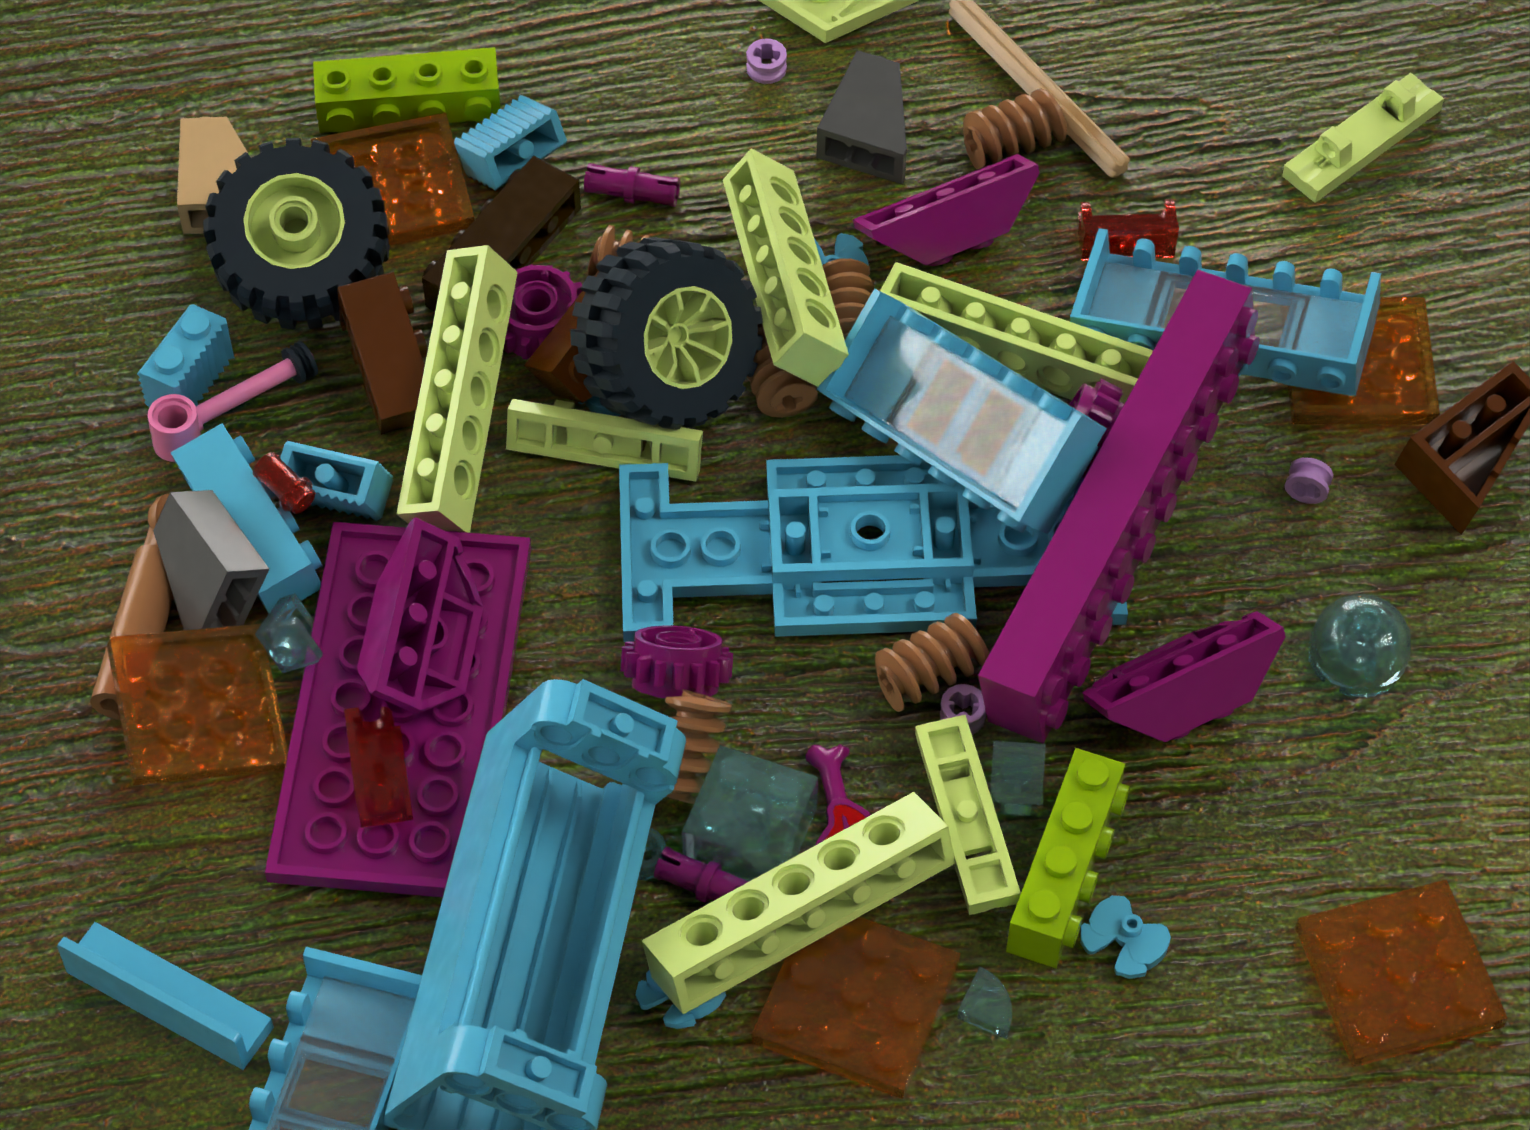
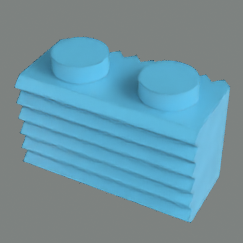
M519 95L518 100L513 99L511 105L505 104L504 109H498L497 115L491 113L490 119L484 118L483 123H477L475 129L470 127L468 133L463 132L461 138L456 137L454 145L466 175L469 178L472 177L474 181L482 182L484 186L487 185L496 191L507 183L510 175L516 169H522L533 155L542 160L565 145L567 139L556 110L524 95Z
M194 304L189 305L137 373L140 377L138 379L141 382L140 386L143 388L141 392L144 394V403L148 407L156 399L169 394L183 395L192 400L195 406L198 405L197 401L203 399L202 394L208 393V387L214 386L213 380L219 379L218 373L224 372L223 366L229 365L228 360L234 358L226 318Z
M287 441L284 444L273 482L294 503L299 500L303 505L308 502L312 507L318 505L321 509L327 507L330 511L335 509L339 513L344 511L348 515L353 513L357 517L362 515L366 519L371 517L378 521L383 516L393 483V475L387 472V469L382 464H379V461Z

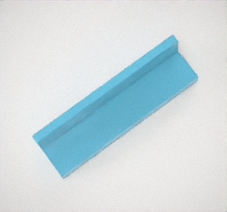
M97 922L93 923L78 944L63 937L57 945L68 974L242 1070L246 1068L274 1028L272 1018Z

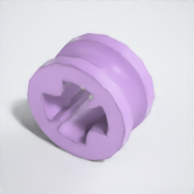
M760 39L748 47L746 52L747 74L752 80L762 84H773L785 76L787 71V53L783 44L773 39ZM762 59H771V64H763Z
M1302 457L1295 459L1291 463L1290 475L1286 479V492L1297 501L1307 504H1317L1326 500L1329 492L1328 486L1331 484L1334 475L1332 469L1326 463L1314 458Z
M959 684L948 688L942 696L940 720L966 714L971 734L977 733L983 727L986 710L981 690L967 684ZM955 705L962 709L968 706L973 707L972 715L969 716L964 711L957 715L954 714Z

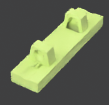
M1409 73L1400 81L1395 80L1384 88L1382 94L1336 127L1332 126L1322 133L1319 140L1284 164L1282 177L1316 203L1440 112L1444 98L1428 88L1415 75Z
M512 399L508 407L506 450L618 469L619 465L668 463L669 477L697 481L701 464L702 430L684 427L680 429H666L658 424L650 425L630 418L574 409V402L556 400L554 405ZM643 440H646L647 443H646L645 449H644V451H642V450H643Z
M966 714L915 726L917 743L938 813L949 828L955 859L954 866L969 915L1017 904L1021 895L1020 888ZM991 850L990 854L966 859L968 855Z

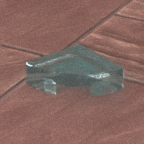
M979 967L958 1010L957 1019L1007 1040L1012 1021V1004L1009 994L995 975Z

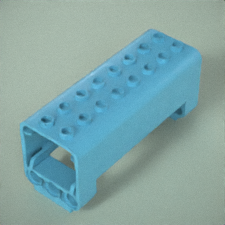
M554 679L543 682L488 731L384 1116L385 1121L390 1126L398 1130H597L607 1082L601 1075L596 1073L597 1066H595L654 808L659 801L674 790L680 771L686 737L676 728L677 720L587 680L582 679L576 684L566 680ZM543 749L623 784L609 782L605 785L604 789L539 762L541 751Z

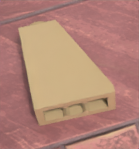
M227 116L180 119L177 207L183 234H203V220L209 217L205 207L209 194L219 193L216 180L224 170H228L233 174L237 170L234 160L247 152Z

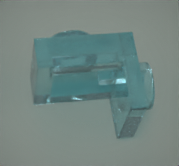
M295 593L280 598L255 633L282 673L318 663L323 656L322 651L311 637L314 620Z
M993 741L990 795L993 804L1000 805V814L1031 816L1032 807L1043 806L1046 744Z

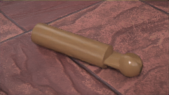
M169 494L157 497L149 507L148 533L144 545L136 549L90 700L92 707L97 712L117 720L135 719L140 714L174 599L153 532Z

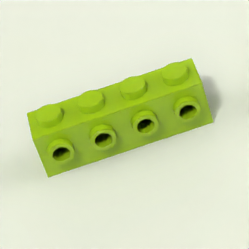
M495 47L313 62L315 107L320 133L379 128L390 129L393 127L437 125L466 121L479 122L483 121L484 118L490 119L491 113L497 115L498 109H501Z
M1075 748L1010 921L1007 953L1057 969L1064 947H1074L1083 917L1076 915L1081 901L1090 903L1099 873L1092 871L1097 857L1106 859L1115 829L1108 827L1113 814L1122 815L1129 795L1130 786L1122 784L1126 763Z

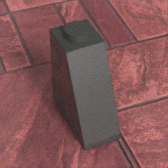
M857 50L817 127L816 158L902 184L906 172L907 144L900 63Z
M213 490L170 492L153 532L187 642L192 648L234 645L266 578L269 567Z

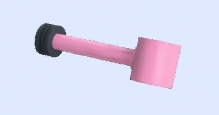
M302 341L294 343V346L290 345V348L287 347L281 351L283 361L195 406L192 400L179 394H169L156 399L149 407L147 415L155 453L166 461L175 462L170 452L200 436V431L204 429L203 424L290 378L301 384L306 379L318 375V367L313 354Z

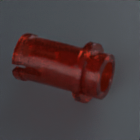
M275 452L264 455L253 468V476L263 482L279 498V505L284 511L291 510L295 514L301 513L313 502L316 493L312 489L313 483L307 477L300 478Z

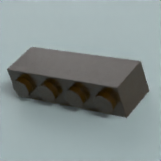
M533 155L522 169H516L510 175L506 186L494 199H489L484 203L478 217L466 230H460L455 235L448 250L489 245L515 270L531 265L581 210L579 179ZM447 251L439 260L432 261L422 276L425 305L434 312L436 310Z

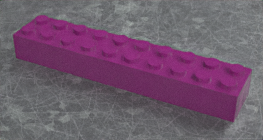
M1197 269L978 674L988 722L1044 744L1052 728L1057 730L1062 725L1068 710L1069 703L1067 698L1074 686L1080 687L1084 683L1091 664L1089 657L1096 644L1103 645L1106 641L1113 622L1111 615L1117 603L1124 604L1130 596L1134 585L1133 573L1139 562L1146 563L1150 558L1156 541V536L1154 535L1161 521L1166 523L1171 518L1177 502V495L1175 493L1182 481L1187 483L1192 478L1198 462L1197 452L1202 442L1209 443L1213 438L1219 421L1217 414L1223 402L1229 404L1233 400L1239 385L1238 374L1243 364L1250 365L1256 356L1260 343V338L1255 336L1258 310L1253 308V290L1251 287Z

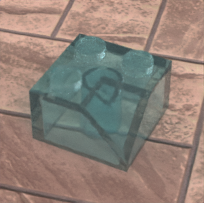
M720 745L682 830L683 854L705 864H708L711 860L722 865V871L747 881H751L798 855L817 810L818 777Z

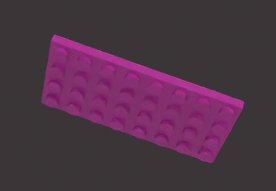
M333 522L265 868L267 882L443 897L486 734L506 714L532 549L530 537L446 531L459 537L464 550L461 555L472 573L484 608L466 693L460 698L415 714L371 695L357 671L376 584L406 528Z

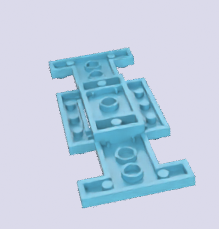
M956 453L954 457L963 462L962 453ZM901 455L766 460L768 500L669 504L668 463L619 465L623 641H634L635 632L642 628L673 625V598L773 594L775 637L927 631L929 625L937 621L944 623L945 618L953 613L964 616L976 629L977 615L974 587L1026 586L1084 479H1080L1049 534H1046L1030 526H1026L1023 533L1013 529L996 518L1000 512V509L991 504L988 510L978 506L962 496L966 487L959 482H956L954 487H951L928 473L932 465L927 461L922 460L921 464L917 465ZM865 526H875L884 534L877 539L869 540L862 538L857 531ZM917 578H923V579H918V580H889V581H860V582H831V583H822V582H829V581H858V580H887V579H917ZM1127 602L1124 604L1117 603L1111 615L1113 618L1112 625H1126L1128 616Z

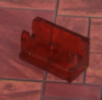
M1164 199V210L1156 214L1092 216L1089 201L1080 202V212L1077 213V228L1081 261L1089 260L1099 228L1108 230L1110 254L1133 257L1137 240L1144 238L1154 243L1155 258H1174L1179 233L1174 199Z
M382 706L380 709V719L369 722L364 721L363 713L359 707L344 709L354 791L361 828L413 820L400 725L395 726L392 710Z

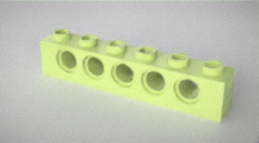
M751 148L723 179V184L749 278L757 294V298H755L757 307H761L762 325L774 366L818 387L832 372L839 369L849 353L795 173L790 168Z
M489 245L447 250L396 513L408 524L416 517L444 531L470 533L518 273Z
M895 262L880 290L903 302L1047 392L1070 400L1073 399L1083 383L1095 387L1097 382L1104 379L1123 389V395L1119 401L1125 403L1153 352L1151 349Z
M915 792L910 793L641 940L651 977L682 1014L691 1011L955 864L948 825Z

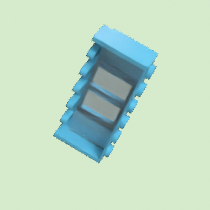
M1098 229L1070 315V322L1154 350L1198 269L1251 287L1253 290V308L1258 310L1255 336L1260 338V343L1253 362L1250 365L1243 364L1238 375L1272 379L1285 385L1356 396L1380 305L1381 273L1371 272L1366 293L1363 295L1342 291V274L1336 269H1326L1323 272L1320 287L1295 284V267L1287 261H1280L1276 264L1273 280L1248 276V259L1238 253L1229 256L1226 272L1203 269L1201 251L1194 246L1183 248L1179 265L1156 261L1154 243L1144 238L1137 240L1133 257L1110 254L1108 230Z
M874 288L845 339L849 355L839 369L832 372L817 388L819 392L833 400L829 408L852 422L858 416L865 421L861 429L884 443H887L889 438L893 439L898 443L894 451L911 462L920 465L922 460L927 461L932 465L928 473L951 487H954L956 482H959L966 487L962 496L987 510L991 504L1000 509L996 518L1006 525L1022 533L1026 526H1030L1049 534L1099 448L1097 445L1107 428L903 302Z
M306 947L303 953V960L307 977L301 992L292 990L289 994L286 1004L289 1024L283 1040L274 1038L271 1041L268 1050L271 1072L265 1088L255 1087L251 1093L249 1109L252 1115V1122L249 1130H388L389 1127L394 1128L385 1121L384 1116L422 975Z

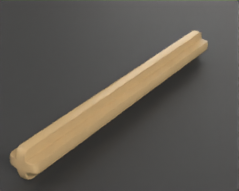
M973 0L950 1L949 14L1028 95H1031L1033 91L1040 88L1047 90L1053 95L1063 112L1067 124V134L1109 177L1117 178L1128 170L1129 157Z

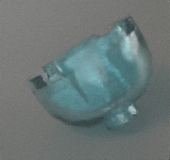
M1352 594L1332 602L1320 613L1308 642V660L1316 676L1323 682L1327 678L1331 683L1340 686L1338 692L1348 696L1372 697L1388 692L1395 686L1396 680L1405 673L1411 657V630L1403 615L1389 601L1372 594Z

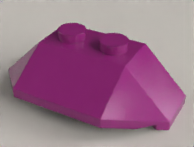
M1019 154L1013 155L993 165H988L852 219L854 228L924 265L938 266L952 260L954 254L968 248L981 249L987 247L994 242V238L1010 231L1040 174L1038 164Z
M416 517L408 524L376 584L357 671L371 695L418 714L460 698L466 693L484 607L472 573L461 555L464 550L459 537Z
M1255 611L1244 615L1242 620L1224 621L1193 631L1107 671L1094 682L1092 687L1082 692L1084 701L1109 720L1160 741L1166 742L1188 735L1192 729L1213 719L1229 716L1233 713L1234 709L1253 700L1286 637L1284 627L1260 612Z

